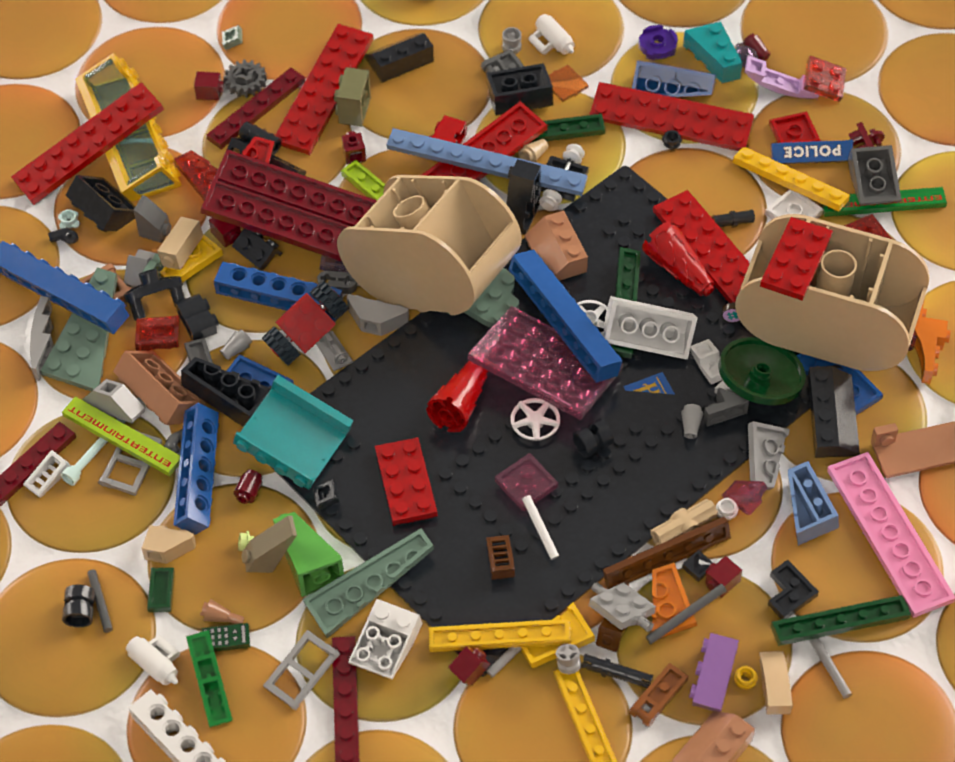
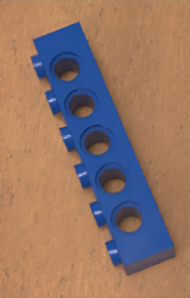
M222 261L214 279L216 294L287 311L305 293H308L318 305L320 304L310 293L318 285L315 282H306L294 277L289 278L273 272L268 273L256 268L239 266L235 263ZM331 287L343 299L342 290ZM325 310L326 314L335 322L336 319Z
M196 403L184 411L173 526L194 533V535L207 529L211 521L210 511L214 484V467L216 464L217 430L219 427V412L200 403Z

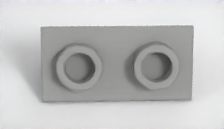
M333 331L326 333L316 343L333 371L353 363Z

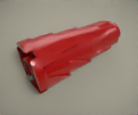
M667 221L657 227L649 235L652 238L650 243L647 240L644 241L642 251L667 270L673 277L694 290L699 296L704 295L707 297L714 291V281L706 272L697 254L673 221L671 223Z
M474 357L470 359L458 374L455 373L450 381L431 397L427 403L426 412L436 426L442 429L445 425L449 427L447 432L453 433L460 432L466 427L476 407L475 403L482 392L481 388L488 377L487 373L490 366L485 358Z

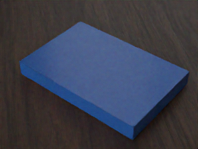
M240 354L227 369V372L234 371L245 379L260 381V384L266 387L272 386L277 375L294 384V380Z

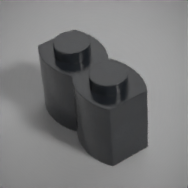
M196 294L175 303L178 316L192 341L217 333L216 326H219L216 315H211L209 312L210 306L206 298L202 299L200 294Z

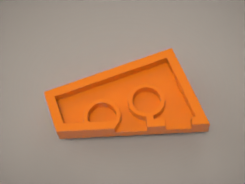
M675 563L652 570L653 604L656 606L655 614L652 615V623L654 624L652 632L690 606ZM694 615L663 637L697 626Z

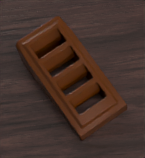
M509 535L486 537L492 580L515 577ZM505 542V545L492 546L493 543ZM506 549L504 552L493 553V550ZM507 556V558H503V559H494V557ZM508 563V565L496 566V564Z

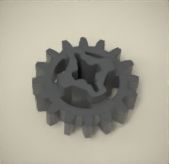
M244 59L241 64L236 61L235 66L229 65V70H225L224 82L226 89H230V94L236 92L237 97L244 94L245 98H247L250 93L255 96V91L260 92L262 90L261 87H266L267 75L265 68H261L260 63L254 65V60L247 63Z

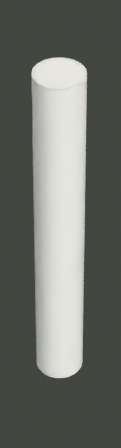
M531 496L524 497L522 500L550 559L558 558L559 554Z

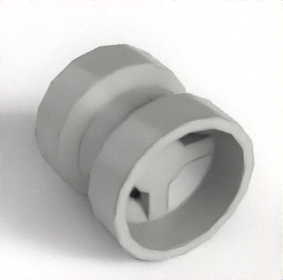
M515 27L506 28L502 33V50L506 52L511 49L514 54H517L521 50V31Z

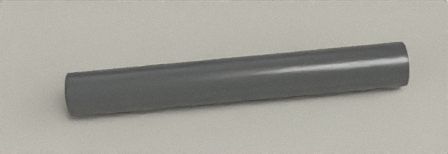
M89 570L87 574L91 588L95 591V602L103 631L108 633L113 630L98 575L96 570Z

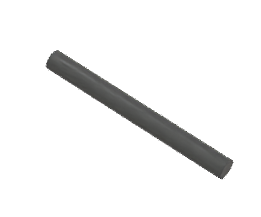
M722 584L718 585L646 636L647 641L650 644L656 642L725 593V587Z

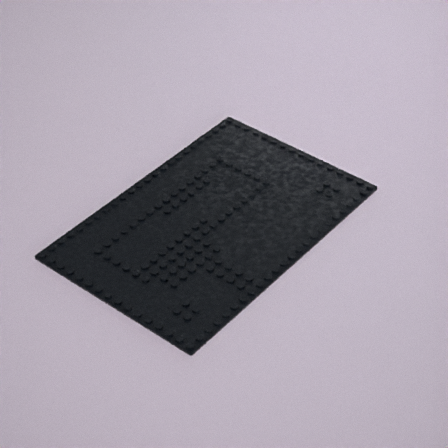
M622 166L563 209L588 256L586 273L560 280V283L564 285L576 303L584 300H595L608 307L610 296L615 297L618 252L620 247L641 251L637 302L693 313L697 317L691 346L709 339L718 349L720 357L723 349L732 341L747 337L758 338L747 330L741 321L730 323L722 318V308L729 302L715 285L713 286L715 288L709 296H699L694 290L687 287L680 280H677L642 251L644 241L647 240L650 243L652 238L649 235L663 224L653 212V206L667 200V198L628 166ZM525 237L521 240V246L516 254L531 250ZM510 260V261L506 264V266L504 267V268L507 269L508 271H509V267H510L511 260ZM515 279L513 295L519 300V316L510 326L506 327V325L491 328L464 312L458 315H450L448 312L438 311L421 312L309 393L352 419L351 429L309 490L305 487H299L286 475H278L365 562L422 528L433 544L434 550L390 587L430 627L553 620L557 615L565 611L570 604L588 592L594 583H599L604 579L603 569L629 558L652 539L650 533L653 528L668 521L677 510L681 508L689 509L749 460V423L754 421L788 428L810 409L808 375L806 374L805 384L801 393L793 401L781 405H763L749 401L747 414L707 427L703 420L704 411L709 405L718 403L716 400L717 394L714 392L715 387L721 381L711 385L696 363L691 351H689L687 360L633 348L631 359L621 357L622 365L617 377L595 382ZM593 303L582 304L586 311H595L600 306ZM604 310L598 319L605 322L607 311ZM597 327L600 333L604 332V328ZM791 351V352H793L795 355L800 354V353H798V352ZM483 357L488 361L490 369L468 424L462 431L455 433L447 432L449 427L445 425L442 429L430 420L426 412L427 403L443 385L450 381L455 373H459L470 359ZM833 365L835 368L843 369L839 365ZM663 372L675 394L626 391L623 386ZM530 398L550 400L560 414V425L557 431L549 438L539 441L527 440L519 436L511 425V413L519 401ZM529 403L526 405L533 411H537L542 404ZM687 404L699 405L703 412L697 438L694 439L684 437L681 411ZM548 407L544 417L556 421L555 413ZM521 408L515 415V422L527 417ZM599 418L603 419L612 431L614 443L603 450L598 448L597 453L584 458L573 442L572 433L583 427L588 428L590 423ZM528 425L517 428L524 435L533 437L532 429ZM543 425L540 428V437L549 434L554 429V426ZM418 437L438 517L393 526L375 446ZM333 479L337 482L340 502L320 510L316 505L313 488ZM526 496H531L559 554V557L554 560L550 559L522 499ZM509 535L515 577L492 580L486 537ZM505 542L493 543L492 546L505 545ZM506 549L493 550V553L504 552ZM503 556V557H494V559H503V558H507V556ZM508 563L496 564V566L508 565ZM509 648L481 649L487 655L485 659L491 664L486 670ZM486 670L480 677H484L488 674Z

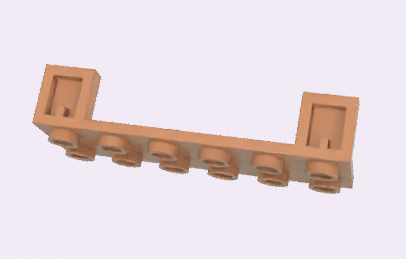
M955 421L897 434L898 428L896 423L874 427L870 442L885 478L955 463Z

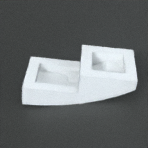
M709 339L692 345L690 351L710 384L722 381L718 369L720 359L718 349Z

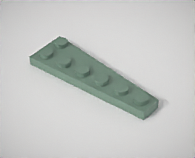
M421 528L304 598V604L326 638L330 637L433 551V544Z

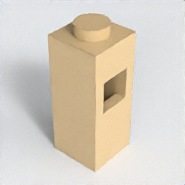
M180 217L157 251L162 266L181 270L204 236L198 220Z

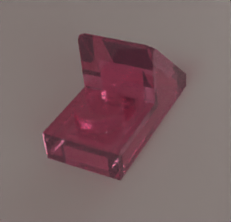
M735 480L722 496L723 498L734 500L738 509L747 515H751L762 503V494L768 487L764 481Z

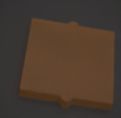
M569 65L557 71L554 70L549 75L553 85V93L562 102L573 96H578V93L589 88V85Z

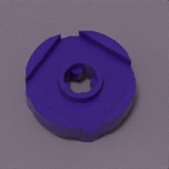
M651 25L646 27L639 36L638 46L648 60L663 59L676 53L678 38L676 33L670 28L667 30L663 28V25Z

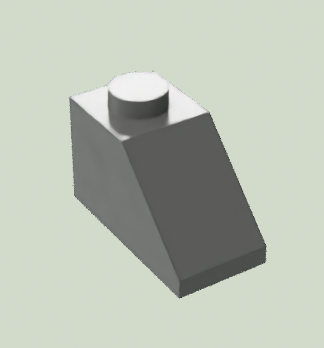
M142 195L134 209L139 236L162 243L171 231L168 215L148 197Z

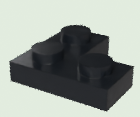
M786 560L770 572V577L780 586L782 591L768 601V606L781 619H787L819 594V591L789 560Z

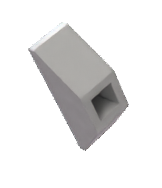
M347 295L348 311L363 332L382 336L409 322V308L384 303L380 300L367 299L360 295Z
M105 379L82 399L109 416L133 423L145 412V407L124 384Z

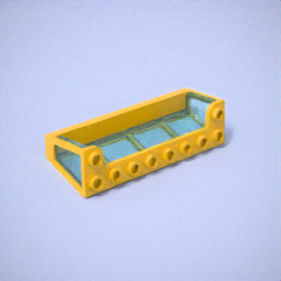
M114 53L75 79L91 118L140 83L137 80L139 76L134 68L130 69L123 58L119 59ZM156 116L105 153L121 193L132 202L141 199L142 195L149 197L182 185L179 178L181 174L174 166L173 162L175 160L167 150L169 146L161 136L163 132L155 122Z

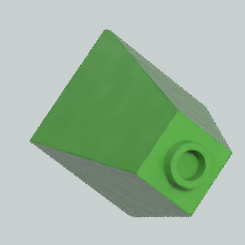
M295 512L281 514L273 519L274 524L287 516H293L297 536L286 551L285 557L301 597L316 592L344 575L343 561L339 553Z

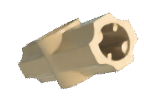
M705 499L687 510L685 508L677 510L668 521L653 528L650 534L654 543L659 545L700 527L717 517L718 512L714 503L711 500Z

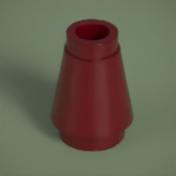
M751 33L744 39L742 43L744 49L756 58L766 61L770 57L771 53L759 35Z

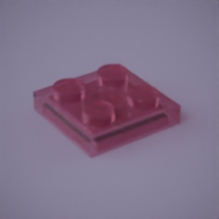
M531 453L495 476V482L522 511L526 510L522 500L524 497L530 495L535 504L558 488V482Z

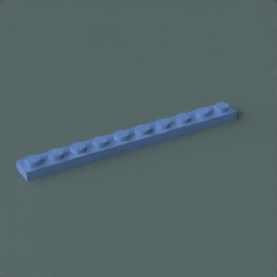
M395 128L392 129L386 144L389 150L508 178L510 167H514L517 159H519ZM523 160L541 166V187L582 196L588 175Z

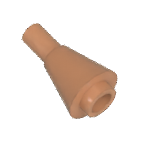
M210 599L209 603L204 602L200 614L204 616L203 621L211 622L228 621L234 624H243L245 618L230 613L231 611Z

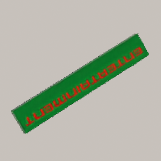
M943 187L900 190L901 202L860 205L857 195L849 194V201L839 212L823 204L821 205L824 209V217L943 208L946 207L947 200Z

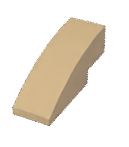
M783 651L759 652L766 714H791L793 707L791 688Z

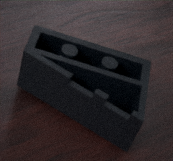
M517 159L514 167L511 166L508 172V178L510 179L506 205L515 216L521 234L525 235L540 206L541 166Z

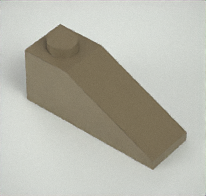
M293 516L285 517L250 540L242 551V562L245 563L247 572L272 573L297 536Z

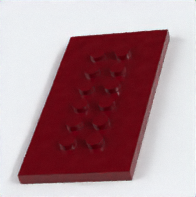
M226 149L200 213L342 262L337 247L339 234L345 228L355 226L377 200Z

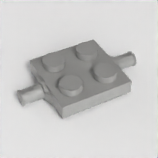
M598 582L593 584L592 591L598 595L590 598L589 606L620 630L632 625H639L647 632L652 630L654 624L646 618L655 614L656 606L624 582L611 589H605Z

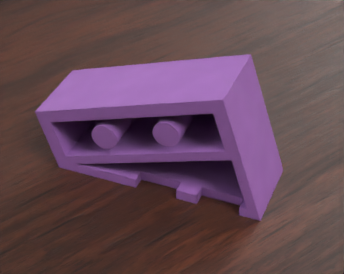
M710 633L709 639L704 638L701 652L705 653L703 662L698 661L695 675L699 676L697 685L692 684L689 698L693 699V706L721 712L739 640Z

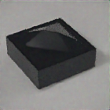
M333 479L313 488L316 505L320 510L340 502L337 482Z
M698 550L682 564V568L699 582L706 576V570L713 562Z

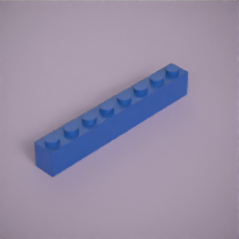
M4 241L0 243L1 275L41 296L49 297L50 301L113 335L130 316L125 309V303L120 299L111 298L105 291L96 290L88 282H80L73 274H65L61 268L50 266L46 260L42 258L40 260L37 259L29 251H21L14 243H11V245Z
M535 250L515 254L511 259L509 272L514 275L516 281L594 381L600 382L617 377L622 365L621 357L587 317V314L579 307L575 299L567 292L553 271L548 268Z

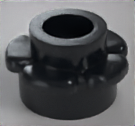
M670 130L662 137V142H664L663 145L666 148L675 149L680 146L682 138L677 131Z

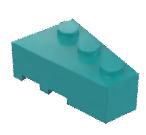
M721 21L684 30L683 47L695 54V58L698 61L701 60L710 73L717 74L716 78L721 83L740 79L742 61Z

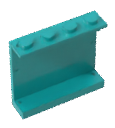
M277 375L271 390L241 432H236L233 444L240 451L253 455L258 462L268 464L278 474L286 475L299 487H305L309 490L350 431L353 420L280 375Z

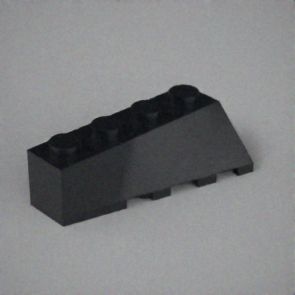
M194 357L181 370V386L242 427L246 425L272 388V386L266 387L261 385L260 381L255 379L248 380L240 377V374L234 371L227 372L222 370L221 366Z

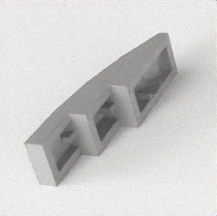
M41 296L34 313L30 336L31 367L37 381H40L42 376L41 369L54 347L51 338L53 325L50 318L53 309L49 297Z

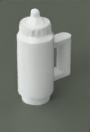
M543 14L536 20L537 31L528 40L543 55L553 48L562 54H572L574 52L575 44L572 37L551 16ZM543 35L549 43L544 45L538 38Z
M159 635L149 642L145 638L137 636L127 644L126 651L128 656L153 679L161 682L163 685H168L171 682L173 684L178 683L176 679L178 671L173 666L172 661L179 657L180 652L162 636ZM159 646L168 656L165 657L155 647Z

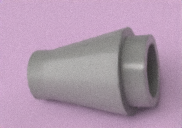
M242 329L238 332L235 331L220 352L229 360L231 357L248 349L252 340Z
M687 404L681 411L684 437L694 439L697 438L703 412L699 405Z

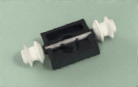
M578 144L567 145L566 151L563 153V159L550 156L546 164L586 175L589 172V167L580 165L585 152ZM540 187L543 196L539 202L543 209L556 211L562 198L574 202L577 195Z

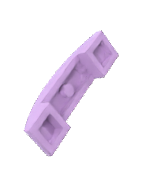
M748 55L745 73L759 85L791 97H819L821 81L805 75L797 79L766 68V61Z

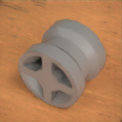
M564 644L556 650L557 666L560 672L572 674L581 668L580 652L576 645Z

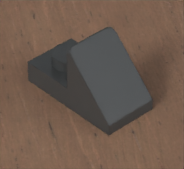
M718 388L716 397L718 403H713L705 408L703 420L708 427L747 414L749 400L742 398L736 393Z

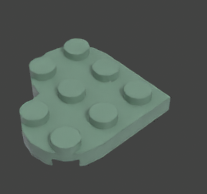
M503 268L475 303L464 313L491 328L503 325L508 327L513 324L519 316V300L513 295L514 275Z

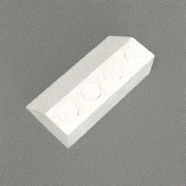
M610 296L605 316L604 338L609 344L688 360L697 317L693 313Z

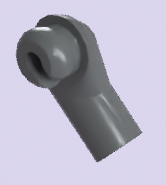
M183 429L171 434L164 447L179 453L177 444L182 442Z

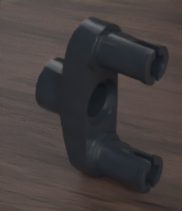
M156 268L139 273L141 284L124 294L125 301L129 303L135 321L146 317L141 301L144 296L167 289L170 291L175 307L176 302L185 299L181 276L160 278Z

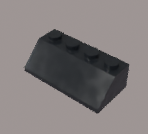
M833 366L810 367L808 389L815 458L854 457L860 455L852 375Z

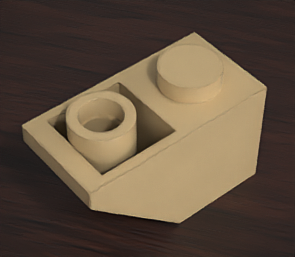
M150 525L141 549L145 560L167 564L195 549L196 542L194 533L187 530H173L163 525Z

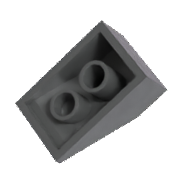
M892 145L851 149L848 164L859 204L871 205L901 202Z

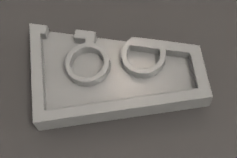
M754 421L748 424L750 487L764 490L774 488L780 468V456L784 453L785 449L784 441L789 435L790 429Z

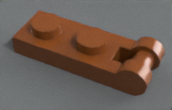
M669 663L633 704L629 714L634 718L639 717L643 720L642 723L645 726L650 727L656 717L685 685L689 676ZM645 705H648L652 709L649 712H647L643 709V707Z

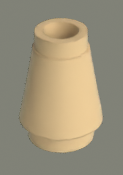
M540 139L524 145L519 152V156L523 160L536 162L548 149V143L546 140Z

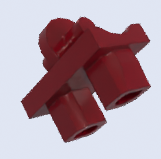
M862 122L856 124L857 130L848 134L850 140H853V146L864 142V145L857 148L874 147L873 145L882 146V141L885 138L882 131H876L874 128L869 131L870 134L868 135Z

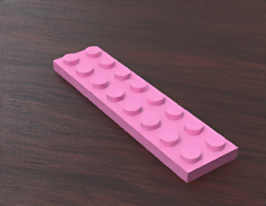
M869 452L828 466L827 472L899 595H903L912 617L915 618L954 603L955 596Z

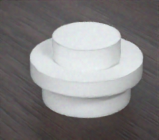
M724 498L716 504L717 516L719 518L725 517L727 520H731L737 516L738 506L734 500Z

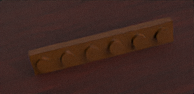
M721 517L603 569L607 589H611L623 582L625 584L631 583L651 574L653 569L676 563L692 556L698 550L701 552L731 539L729 521L725 517Z

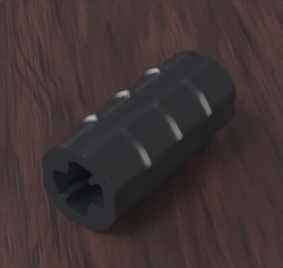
M245 122L241 126L239 131L240 138L249 143L255 136L275 141L272 154L274 155L279 151L282 144L281 138L249 122Z

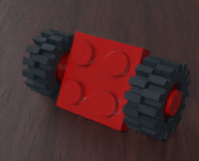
M323 280L310 292L320 303L319 305L308 293H305L275 322L286 336L274 326L262 337L273 353L287 366L301 355L290 342H294L305 354L336 325L326 314L325 310L334 319L338 320L349 309L343 299Z

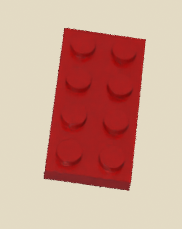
M790 217L761 279L760 287L803 301L830 242L833 230Z
M419 438L375 446L393 526L438 517Z

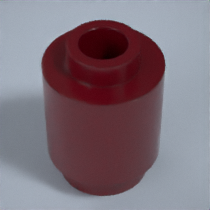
M247 470L246 473L242 474L234 490L237 501L243 504L255 501L263 484V477L259 472Z

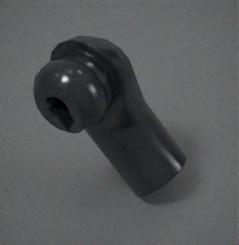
M69 228L48 233L51 243L62 240L68 244H74L78 241L77 233Z

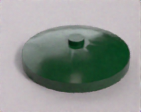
M755 337L741 338L729 343L723 349L718 363L722 380L734 393L746 400L763 405H781L793 401L801 393L806 380L805 369L793 352L768 344Z

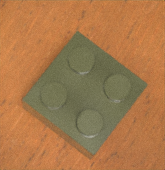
M346 67L344 74L340 75L339 90H336L334 94V101L337 102L335 113L339 117L340 124L362 127L371 99L369 70Z

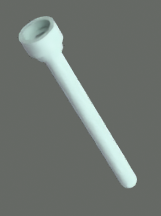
M118 418L116 419V420H118V421H120V422H122V423H125V422H126V421L121 420V419H118ZM100 437L74 466L71 465L64 469L60 474L62 479L67 484L74 486L80 480L81 471L108 441Z

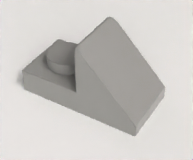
M138 249L135 256H128L124 283L128 287L134 288L141 284L138 274L144 270L156 253Z

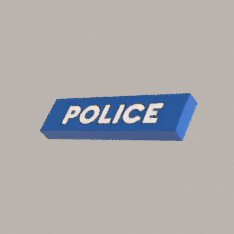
M853 140L772 143L771 157L772 160L781 164L848 161L850 151L853 149Z

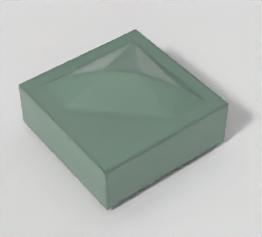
M239 25L222 32V46L225 50L243 43L242 28Z

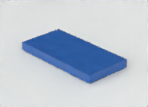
M801 353L796 355L807 375L810 367L839 365ZM839 365L843 368L840 370L852 375L856 415L883 398V393L860 370Z

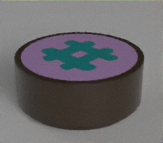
M728 303L722 308V318L727 322L735 323L740 321L736 313L735 303Z

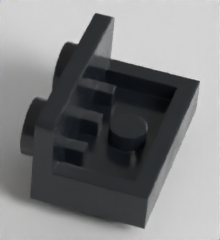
M245 228L232 244L234 249L263 271L275 254L278 256L283 254L277 249L279 245L270 238L267 241L264 235Z

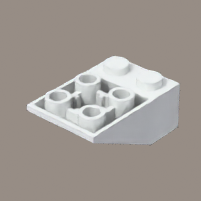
M376 599L348 663L393 679L413 646L422 626L420 615Z

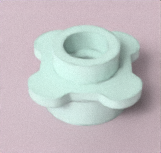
M70 209L62 211L58 216L61 222L59 224L60 229L79 227L80 222L77 220L78 212Z

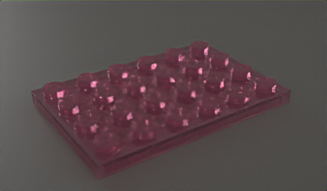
M513 306L508 309L468 353L467 360L579 420L585 416L616 378L595 382L553 327Z

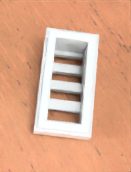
M51 450L23 485L41 498L62 478L60 474L64 469L71 465ZM54 463H57L59 466L55 468L52 465ZM50 469L53 473L50 475L46 471ZM42 475L47 478L46 482L40 479ZM35 481L42 485L40 489L33 485Z

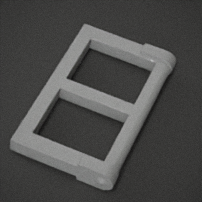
M141 433L147 436L148 438L154 440L155 442L162 444V439ZM117 447L98 483L102 486L136 496L150 465L122 455V449ZM117 461L141 469L133 486L109 478Z
M307 630L263 686L292 709L297 710L300 703L334 660L338 658L340 653ZM308 641H311L329 654L315 674H312L294 661ZM289 665L309 679V682L295 699H292L274 685Z

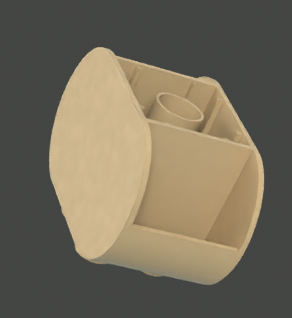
M395 175L386 182L383 195L355 226L345 228L339 234L337 247L347 271L365 291L384 303L416 309L419 312L438 311L448 312L450 315H458L467 311L516 254L521 246L522 237L519 224L510 208L494 191L477 180L456 176Z
M787 214L772 219L762 229L741 289L736 298L735 308L739 320L746 329L768 344L856 370H885L899 364L907 355L929 285L930 275L923 258L911 247L899 241L810 216ZM790 217L833 230L830 242L803 301L760 287L761 279Z

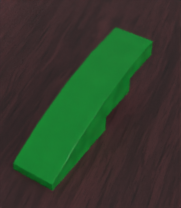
M209 630L186 636L209 727L233 721Z

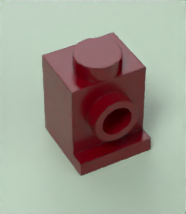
M349 131L344 136H341L346 164H351L355 160L358 162L366 161V150L362 134Z

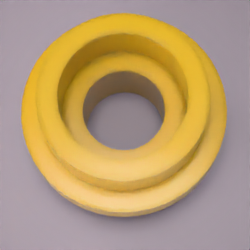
M742 666L735 671L734 682L739 688L748 690L757 684L758 676L753 668ZM748 677L749 681H744L741 678Z

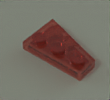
M192 150L174 158V164L200 197L205 200L218 169L212 166L210 161Z

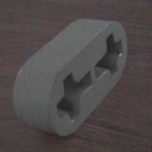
M323 271L317 277L318 284L322 280L326 282L329 279L327 284L330 287L342 290V294H351L357 289V282L347 272Z

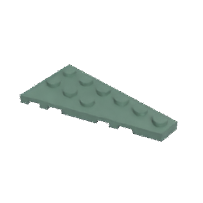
M97 267L89 283L96 290H103L111 298H114L118 277L114 272ZM72 313L45 361L41 374L92 391L101 383V377H103L104 358H106L109 332Z

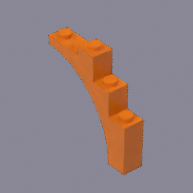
M922 304L911 342L918 354L921 366V383L930 384L932 376H937L938 363H935V358H939L940 350L943 351L945 342L949 343L951 330H947L948 321L926 318L927 309H924Z

